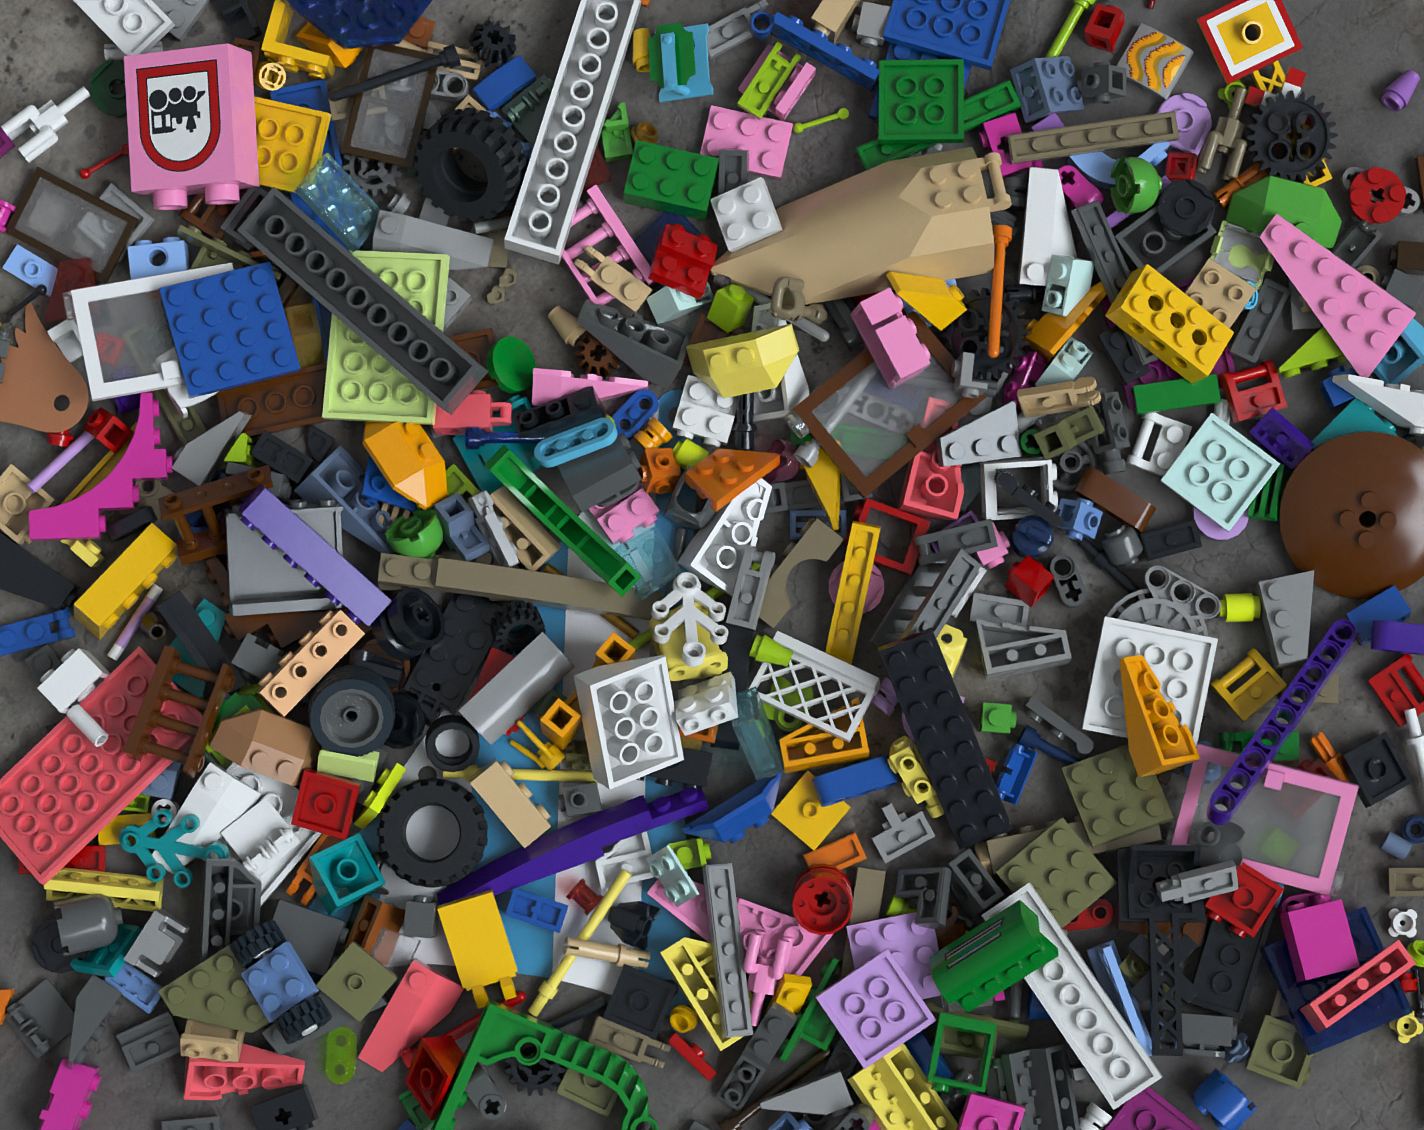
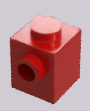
M102 407L89 416L87 424L83 428L115 454L133 433L124 423Z
M1028 555L1021 563L1016 561L1007 572L1009 578L1005 588L1032 608L1049 591L1054 575L1046 570L1040 562L1035 561Z

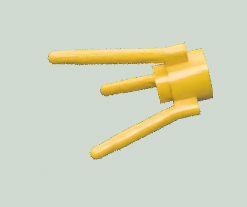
M536 713L539 719L543 717L540 714ZM517 721V725L540 749L537 752L540 757L514 740H510V745L535 761L542 769L546 767L549 771H552L566 758L563 750L556 744L552 745L550 742H547L544 745L522 721Z

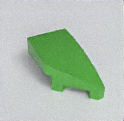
M622 102L610 120L607 119L603 124L604 130L601 133L606 163L632 159L633 156L625 102Z

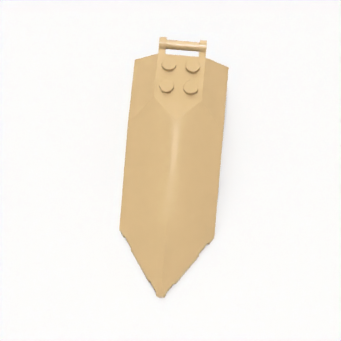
M968 147L885 162L777 208L776 213L783 231L735 252L727 250L725 254L714 262L710 272L713 276L717 274L727 276L732 283L771 297L774 284L780 277L787 276L801 279L804 281L802 293L805 297V305L882 292L888 288L894 290L886 276L890 271L940 278L944 281L991 273L994 268V236L990 212L1005 210L1012 205L1010 195L1006 194L1000 169L1002 165L1001 156L999 153L993 152L982 158H977L973 148ZM989 170L995 194L994 198L987 199L981 171Z

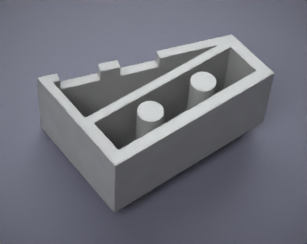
M975 620L974 629L985 680L1067 665L1071 661L1072 657L1066 630Z

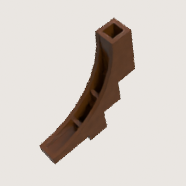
M215 555L206 561L209 568L205 571L213 584L218 583L223 591V593L219 594L226 608L229 609L227 567ZM341 608L340 610L346 614L348 608ZM296 611L233 616L230 612L224 616L227 621L224 624V628L231 639L236 637L238 641L243 642L247 633L255 635L270 627L271 630L267 634L274 646L280 645L282 649H287L298 643L308 631L311 630L314 633L321 626L318 621L328 611ZM363 621L359 624L355 623L365 633L361 638L373 632L371 624L367 626Z

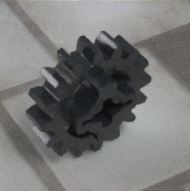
M531 1042L524 1043L520 1048V1052L532 1047V1050L525 1054L529 1055L534 1052L536 1046ZM516 1057L504 1059L505 1062L511 1064L504 1068L506 1074H513L508 1079L509 1083L518 1082V1092L522 1091L524 1087L527 1088L528 1096L532 1095L533 1090H538L539 1095L542 1096L543 1088L545 1087L552 1092L554 1090L552 1083L554 1081L561 1083L562 1081L558 1073H566L565 1066L545 1058L540 1059L541 1065H537L536 1070H532L531 1065L521 1064ZM516 1067L525 1071L527 1074L526 1080L518 1074ZM545 1074H549V1076L546 1079L538 1082L539 1078H541Z

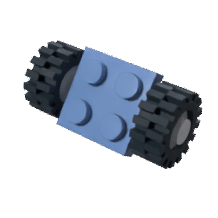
M271 920L263 923L261 926L254 927L253 930H249L245 935L240 936L238 940L230 945V949L241 968L249 967L241 975L269 1023L275 1022L285 1042L291 1044L320 1029L321 1026H324L331 1020L332 1015L320 996L307 1000L319 990L291 943L286 942L287 940L276 921Z

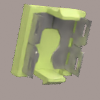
M1223 220L1218 235L1214 238L1210 253H1212L1210 259L1244 281L1253 282L1259 292L1266 271L1271 272L1275 258L1259 237L1261 234Z

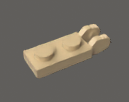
M587 245L584 251L591 258L601 263L600 266L594 271L582 260L576 259L573 264L591 277L590 280L636 313L653 290L608 256L605 258L600 252Z
M1091 376L1078 378L1075 382L1068 381L1019 389L1017 391V398L1025 418L1079 410L1081 407L1096 405L1101 401L1100 392L1095 390L1097 386L1096 379Z

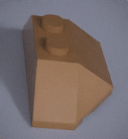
M263 708L244 712L231 718L220 719L209 742V747L237 765L292 786L301 785L303 772L306 768L317 771L320 747L310 726Z

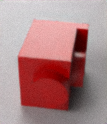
M1096 4L1084 30L1087 45L1113 53L1116 41L1125 24L1123 11L1114 5L1104 6Z

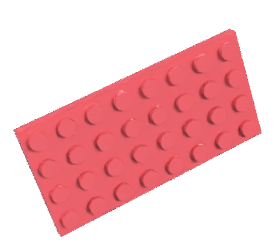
M140 646L79 703L109 735L103 745L96 747L66 716L0 779V837L42 885H45L173 762L150 753L143 755L141 762L130 759L124 753L157 666L154 660ZM171 681L170 685H172V689L181 691L175 685V683ZM169 699L163 702L160 710L163 716L198 727L203 718V714L197 708ZM159 726L153 728L150 736L153 743L182 752L195 739L194 737Z

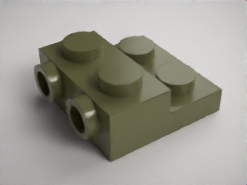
M1264 1014L1245 1068L1301 1089L1302 1084H1307L1311 1074V1068H1308L1311 1058H1316L1320 1050L1321 1041H1318L1320 1035Z

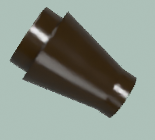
M151 611L142 617L140 629L146 637L153 640H161L168 630V623L160 612ZM154 627H160L158 631L151 632Z

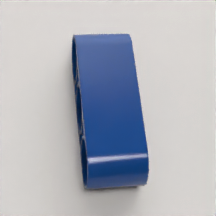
M889 755L813 778L812 782L821 807L897 784L896 774L891 770L887 760Z

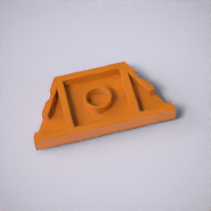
M718 448L685 472V482L691 489L697 491V495L701 499L708 498L711 501V509L717 512L780 465V454Z

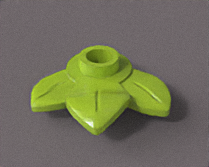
M782 676L776 678L779 690L793 686ZM774 682L770 693L776 692ZM811 686L801 689L805 702L813 700V689ZM798 690L782 695L784 704L790 707L802 703ZM779 697L773 698L780 702ZM757 700L761 714L767 719L775 720L781 730L792 732L802 725L803 721L795 718L792 723L785 722V712ZM804 708L798 710V711H801V712L805 713Z

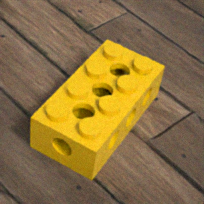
M1148 264L1131 272L1105 315L1191 384L1209 376L1234 334L1231 329Z

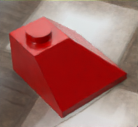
M452 1036L422 1038L404 1082L430 1120L436 1119L464 1055Z

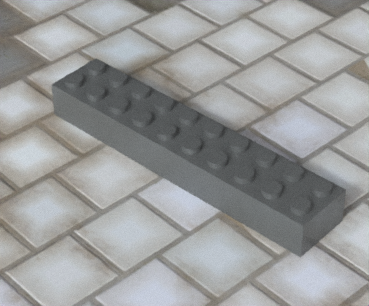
M275 187L271 189L238 228V232L449 414L452 415L488 373L485 367Z

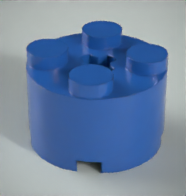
M1217 1068L1192 1092L1194 1095L1192 1098L1193 1104L1204 1115L1210 1112L1214 1116L1212 1118L1215 1121L1214 1124L1220 1130H1238L1258 1109L1253 1101L1250 1103L1245 1098L1247 1095L1224 1073L1221 1075Z

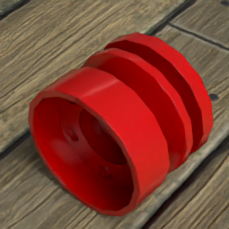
M827 864L812 865L801 872L795 880L792 895L793 913L799 925L808 932L818 935L833 934L842 929L849 921L853 910L851 883L845 873L837 867ZM823 891L827 892V897L824 896L822 900L818 899V894L821 895Z

